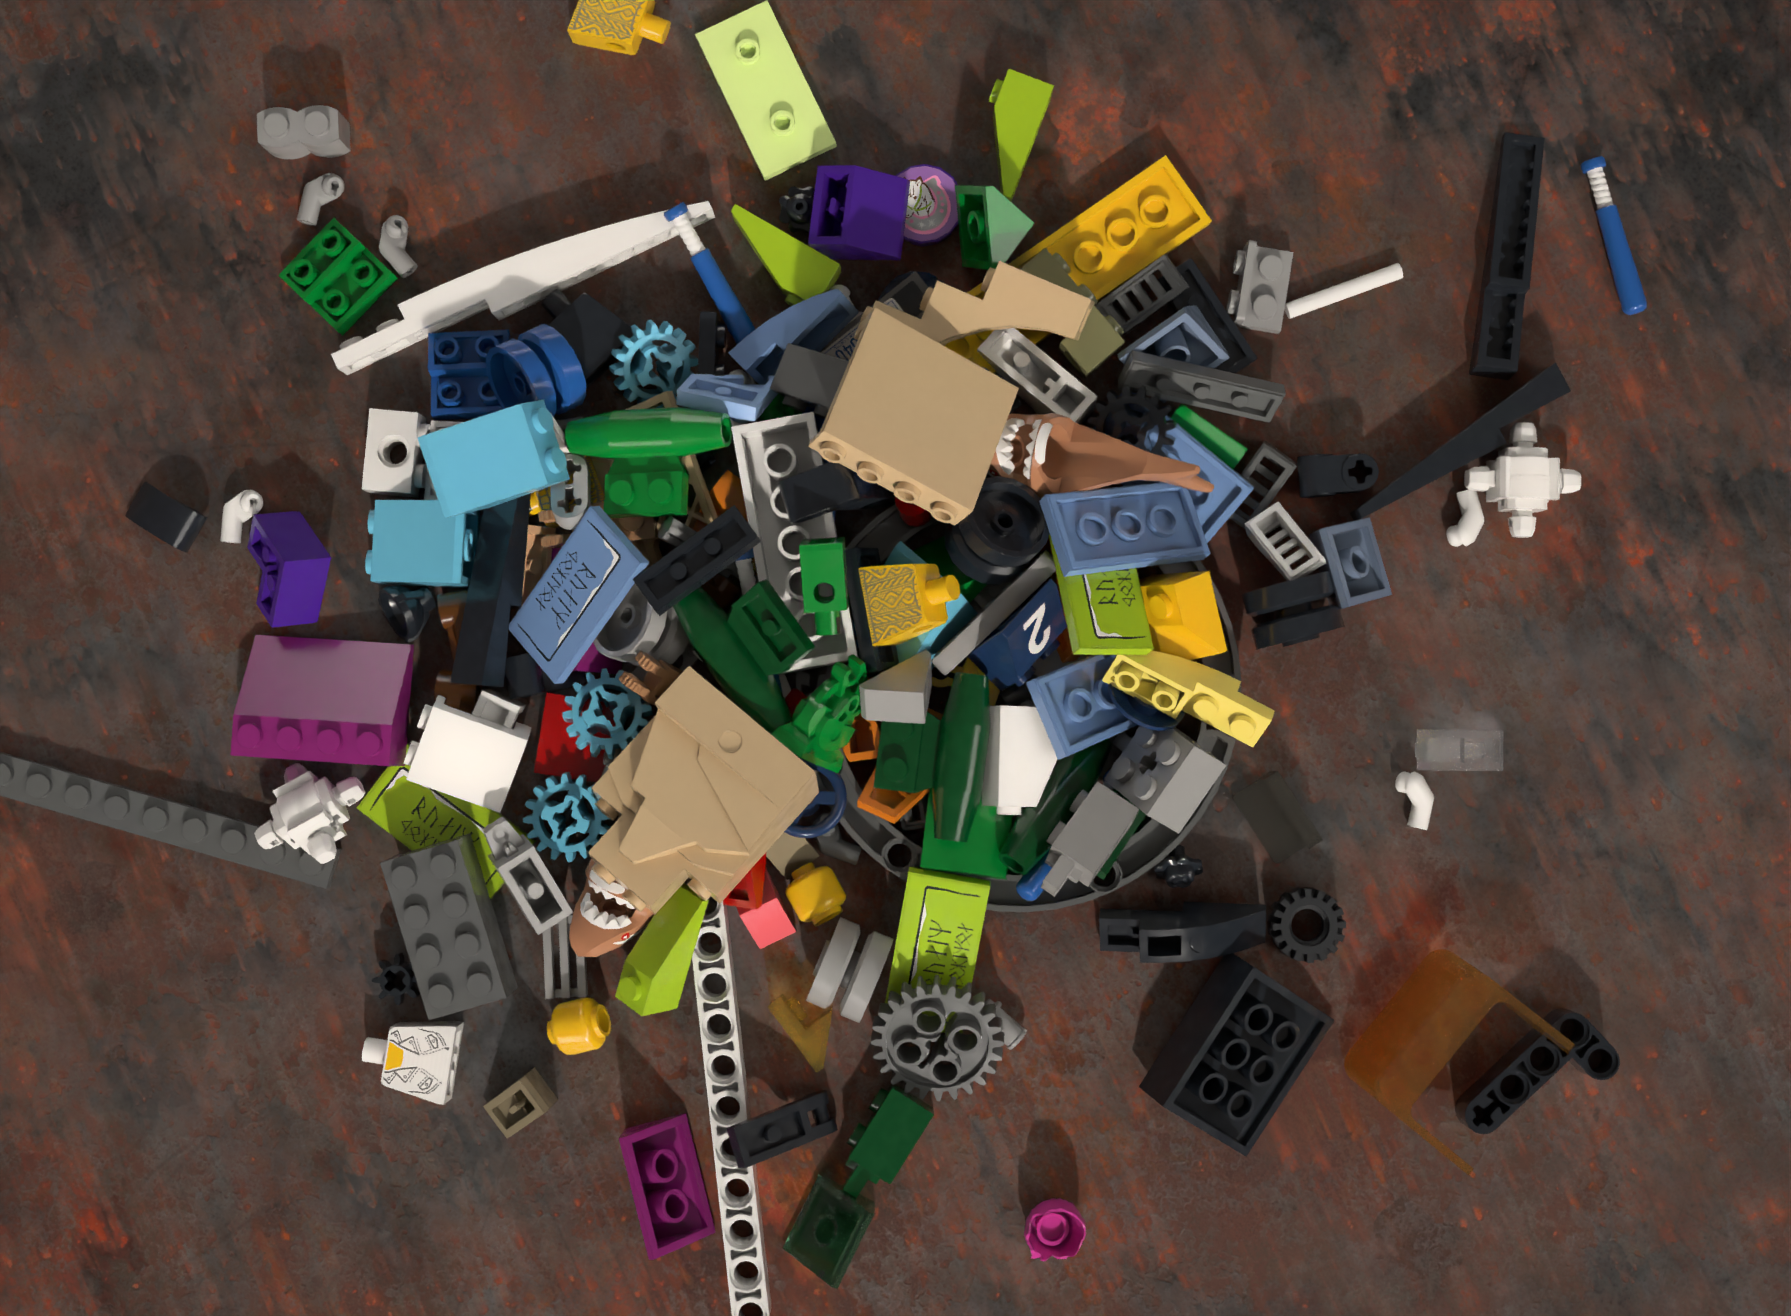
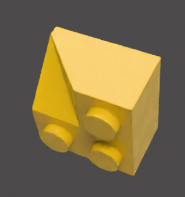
M1209 571L1152 574L1139 579L1154 647L1152 651L1179 656L1188 660L1221 654L1227 651Z

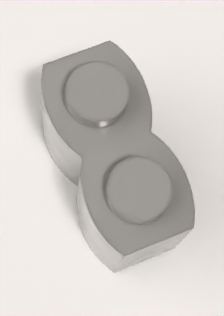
M316 105L296 112L289 108L273 107L257 113L258 143L277 158L298 159L310 153L320 157L332 158L345 155L351 151L350 123L335 108Z

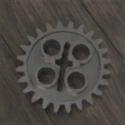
M939 975L934 976L932 985H927L920 976L918 977L917 988L913 989L908 983L903 982L901 995L890 991L888 1004L880 1003L879 1016H874L872 1029L875 1030L872 1031L871 1044L875 1045L873 1058L881 1060L880 1072L892 1071L890 1081L892 1085L902 1080L905 1081L904 1092L906 1094L914 1087L919 1088L920 1099H924L928 1091H934L936 1100L941 1101L943 1092L948 1091L951 1097L956 1100L959 1088L962 1087L968 1094H972L973 1081L983 1086L986 1085L987 1073L995 1074L997 1061L1002 1060L1003 1048L1001 1046H1004L1005 1036L1004 1032H1001L1002 1018L995 1017L996 1005L988 1004L984 1006L986 993L980 992L972 996V983L970 982L962 989L956 988V977H952L947 985H942ZM933 1011L938 1015L926 1016L922 1012ZM951 1012H956L946 1024L945 1035H941L947 1017ZM967 1029L973 1033L964 1035L958 1031ZM912 1042L915 1043L917 1046L908 1047L903 1045V1043ZM935 1042L931 1049L929 1059L924 1065H921L920 1063L929 1054L930 1043ZM940 1061H950V1062H952L953 1064H951V1065H943V1064H940L939 1062H940Z

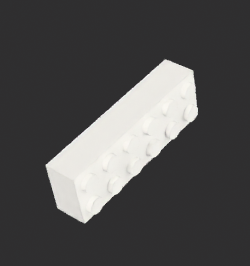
M814 412L732 426L748 524L761 540L759 544L753 547L759 582L765 579L769 581L815 645L811 652L788 671L781 674L831 666L838 661L847 663L848 656L854 654L858 657L850 606L848 605L847 610L840 611L841 633L820 636L816 635L814 612L804 613L799 544L803 539L837 537L833 512L808 521L791 524L778 483L784 479L824 464L820 453L808 447L810 441L818 434ZM828 583L818 584L821 596L829 597L833 595L832 585Z

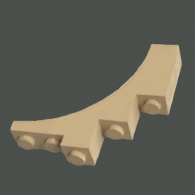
M999 261L996 269L990 267L985 275L981 290L986 292L983 300L937 281L934 288H927L922 298L919 309L924 311L921 319L876 300L873 308L868 306L865 309L860 323L874 308H877L943 346L953 340L979 332L1011 328L1048 331L1078 341L1095 302Z

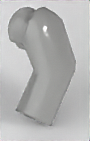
M327 173L308 182L303 190L296 220L316 226L321 206L337 199L345 189L343 179L334 173Z
M393 215L383 223L381 228L379 251L402 278H406L416 270L418 265L405 251L408 223L402 216Z

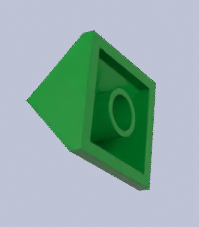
M955 185L962 267L989 270L992 267L996 269L999 261L1005 263L1034 222L994 186Z

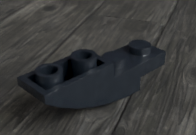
M1183 902V911L1100 908V951L1140 952V963L1186 962L1229 955L1265 943L1266 905Z

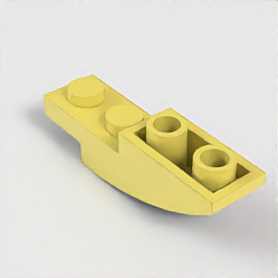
M1151 651L1148 655H1116L1102 679L1103 682L1111 683L1113 687L1132 697H1137L1144 703L1155 707L1174 719L1178 717L1182 710L1251 747L1255 746L1272 721L1275 712L1273 709L1238 692L1241 681L1203 664L1157 651Z

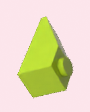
M1008 69L1004 81L997 78L989 102L995 104L993 125L1000 192L1012 202L1051 100L1054 85Z
M734 204L731 209L734 221L782 294L787 296L785 302L788 305L793 306L813 296L828 292L834 286L841 274L839 263Z
M685 883L680 886L653 916L626 958L616 991V998L640 1016L678 1008L709 900H703Z

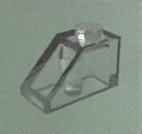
M1417 729V741L1414 748L1417 770L1503 771V730Z

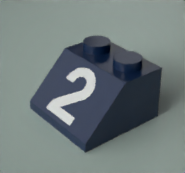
M1050 579L1039 586L967 656L989 677L990 681L1000 691L1013 683L1018 687L1023 685L1036 672V669L1032 666L1039 657L1042 660L1046 659L1060 645L1056 638L1067 625L1057 584Z

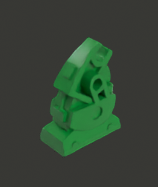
M854 654L848 656L847 666L840 661L836 662L832 668L831 677L825 680L808 698L801 699L793 713L792 722L779 726L771 735L799 758L839 773L844 761L840 748L848 744L855 731V728L852 727L854 718L861 713L859 685L868 680L865 662Z

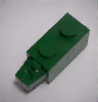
M891 1084L887 1091L883 1088L878 1090L868 1109L873 1111L866 1125L859 1122L846 1144L851 1146L845 1165L853 1170L843 1184L842 1189L855 1198L858 1197L868 1180L875 1184L880 1179L888 1184L892 1183L934 1116L933 1107L911 1093L906 1094L904 1089L897 1084Z

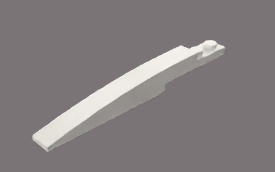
M709 201L686 205L688 208L686 216L689 218L693 228L715 218ZM668 210L603 226L528 250L465 274L398 304L404 320L400 322L398 319L388 320L376 327L377 333L364 339L361 336L350 338L341 343L339 346L341 350L331 354L340 371L346 375L352 374L427 338L428 333L440 332L490 308L491 313L498 320L504 319L545 299L555 289L562 291L680 233L672 221L668 222L666 220L664 212Z

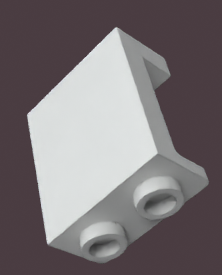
M438 695L433 706L425 704L417 727L423 729L424 732L420 743L412 740L403 764L411 767L406 780L500 813L532 727L516 722L514 729L447 706L444 704L446 698Z

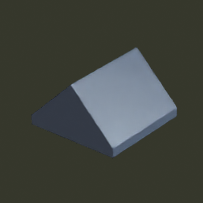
M1197 305L1182 308L1117 354L1119 360L1124 365L1131 351L1134 350L1213 369L1230 358ZM1160 399L1163 403L1168 401L1165 399Z
M1370 517L1325 527L1309 534L1310 541L1326 560V563L1318 568L1319 572L1330 571L1335 591L1330 597H1327L1329 605L1333 604L1343 609L1392 595Z

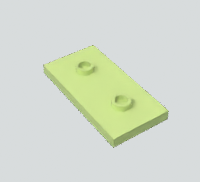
M768 0L695 34L699 46L765 181L837 147L836 141Z

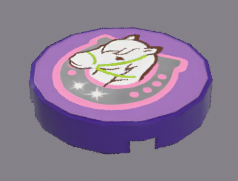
M928 164L910 166L896 174L897 177L910 181L903 239L913 245L922 247L936 245L950 237L958 226L955 185L958 184L954 177L942 168Z

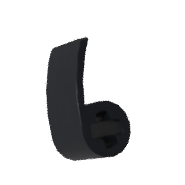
M148 482L142 485L125 515L149 533L188 553L208 518L190 506L169 497Z
M529 653L506 658L505 678L510 700L571 688L575 682L581 685L586 683L585 672L572 671L564 683L554 684Z

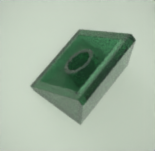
M818 1175L783 1249L829 1286L838 1289L875 1214V1202L860 1194L855 1198L844 1191L842 1185Z

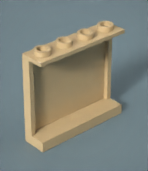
M874 308L858 325L853 337L858 340L822 428L810 441L808 447L819 452L825 460L839 463L856 472L862 480L876 483L888 489L899 500L906 503H914L927 510L938 521L951 523L955 526L973 512L1019 388L881 310Z

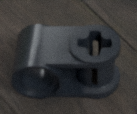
M1315 454L1297 457L1300 498L1358 493L1375 484L1379 474L1377 463L1367 454ZM1356 463L1359 470L1366 471V477L1360 479L1359 484L1356 477H1349L1348 471L1354 468Z

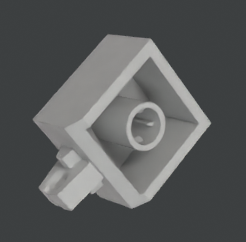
M1139 726L1134 736H1129L1123 731L1113 741V744L1122 751V754L1114 762L1104 780L1147 816L1179 834L1226 765L1176 727L1170 730L1157 731Z

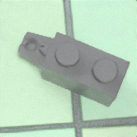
M1098 781L1089 793L1085 790L1079 793L1069 809L1074 813L1067 825L1060 821L1046 841L1052 846L1045 863L1051 866L1052 869L1043 880L1041 888L1054 897L1068 878L1074 883L1080 881L1087 887L1091 884L1133 824L1139 811L1137 807Z
M504 817L497 819L482 829L492 852L488 855L489 859L527 921L538 935L574 913L534 846L524 834L519 835Z

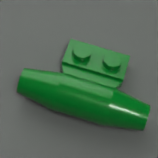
M670 407L615 410L569 421L565 430V441L571 454L614 459L608 473L605 474L603 511L610 518L687 515L689 474H687L680 457L728 447L732 439V425L727 413Z

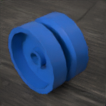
M541 324L520 334L517 340L512 338L489 349L487 353V375L491 388L503 409L521 403L544 400L547 410L554 417L555 414L560 415L583 404L586 397V381L582 366L567 340L553 327Z

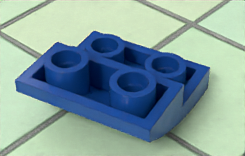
M509 330L428 333L431 416L434 420L473 419L503 409L490 385L486 371V356L489 349L511 339Z

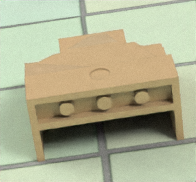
M688 666L655 702L657 707L656 715L608 766L609 769L592 787L594 794L599 799L595 806L612 821L617 816L620 818L589 850L588 854L595 862L591 869L607 884L610 885L615 880L624 887L626 891L622 896L640 912L647 907L653 914H656L688 878L691 881L687 885L699 897L707 901L711 896L720 904L819 793L816 772Z

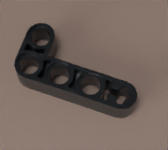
M828 462L778 483L791 524L808 521L835 510L881 509L895 504L893 492L876 483L862 480L856 472L839 463Z
M1554 1009L1459 1097L1455 1105L1456 1116L1462 1124L1475 1133H1491L1568 1061L1587 1076L1597 1080H1607L1613 1077L1619 1070V1054L1587 1018L1568 1009ZM1572 1019L1575 1025L1574 1032L1570 1037L1563 1039L1560 1035V1027L1564 1021ZM1537 1047H1543L1545 1059L1540 1065L1533 1067L1530 1062V1055ZM1600 1049L1603 1056L1602 1062L1598 1067L1591 1069L1588 1063L1589 1055L1594 1050ZM1507 1075H1514L1516 1081L1515 1088L1508 1094H1502L1500 1090L1501 1081ZM1489 1093L1500 1102L1495 1105L1492 1103L1493 1100L1486 1095ZM1477 1105L1481 1107L1480 1110L1484 1114L1479 1120L1475 1118L1476 1114L1473 1111V1108Z

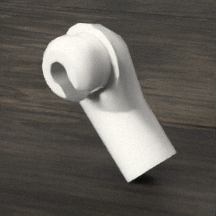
M244 490L225 503L222 514L220 542L241 543L242 524L253 517V514H257L263 507V498L258 492Z
M1406 771L1401 772L1396 778L1395 787L1398 792L1407 793L1408 798L1412 802L1407 826L1427 830L1434 802V794L1421 774L1415 771L1411 774Z

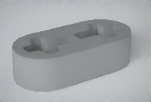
M568 454L565 455L568 474L571 471H576L573 474V484H567V481L551 486V508L555 521L560 527L574 530L591 506V477L586 461L578 455ZM575 499L576 506H574L573 512L566 513L569 509V500Z

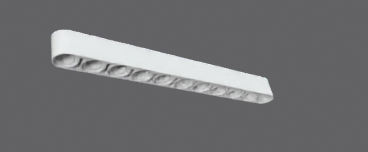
M722 901L720 904L717 902L714 912L704 914L692 962L732 1316H745L742 1313L741 1307L751 1302L761 1307L763 1312L761 1316H770L771 1296L756 1164L747 1168H738L735 1156L727 1154L723 1148V1141L729 1138L726 1128L748 1120L751 1116L727 905H724ZM713 932L720 937L722 947L719 952L713 954L704 951L700 943L704 933ZM718 973L723 976L726 981V990L723 993L713 994L706 988L705 978L708 974ZM715 1014L726 1016L730 1020L731 1030L725 1034L715 1033L710 1028V1017ZM720 1055L731 1057L735 1063V1071L728 1075L719 1073L715 1069L714 1059ZM725 1096L735 1098L739 1102L740 1111L735 1115L722 1113L718 1105L719 1100ZM735 1178L742 1179L748 1184L749 1192L741 1197L734 1196L728 1190L727 1183ZM738 1220H746L753 1226L754 1233L748 1237H740L734 1233L732 1224ZM750 1261L757 1267L758 1274L752 1278H744L738 1273L736 1266L740 1262Z

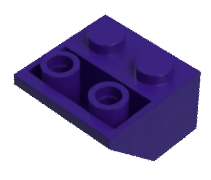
M856 165L818 166L808 245L830 259L901 260L910 181Z

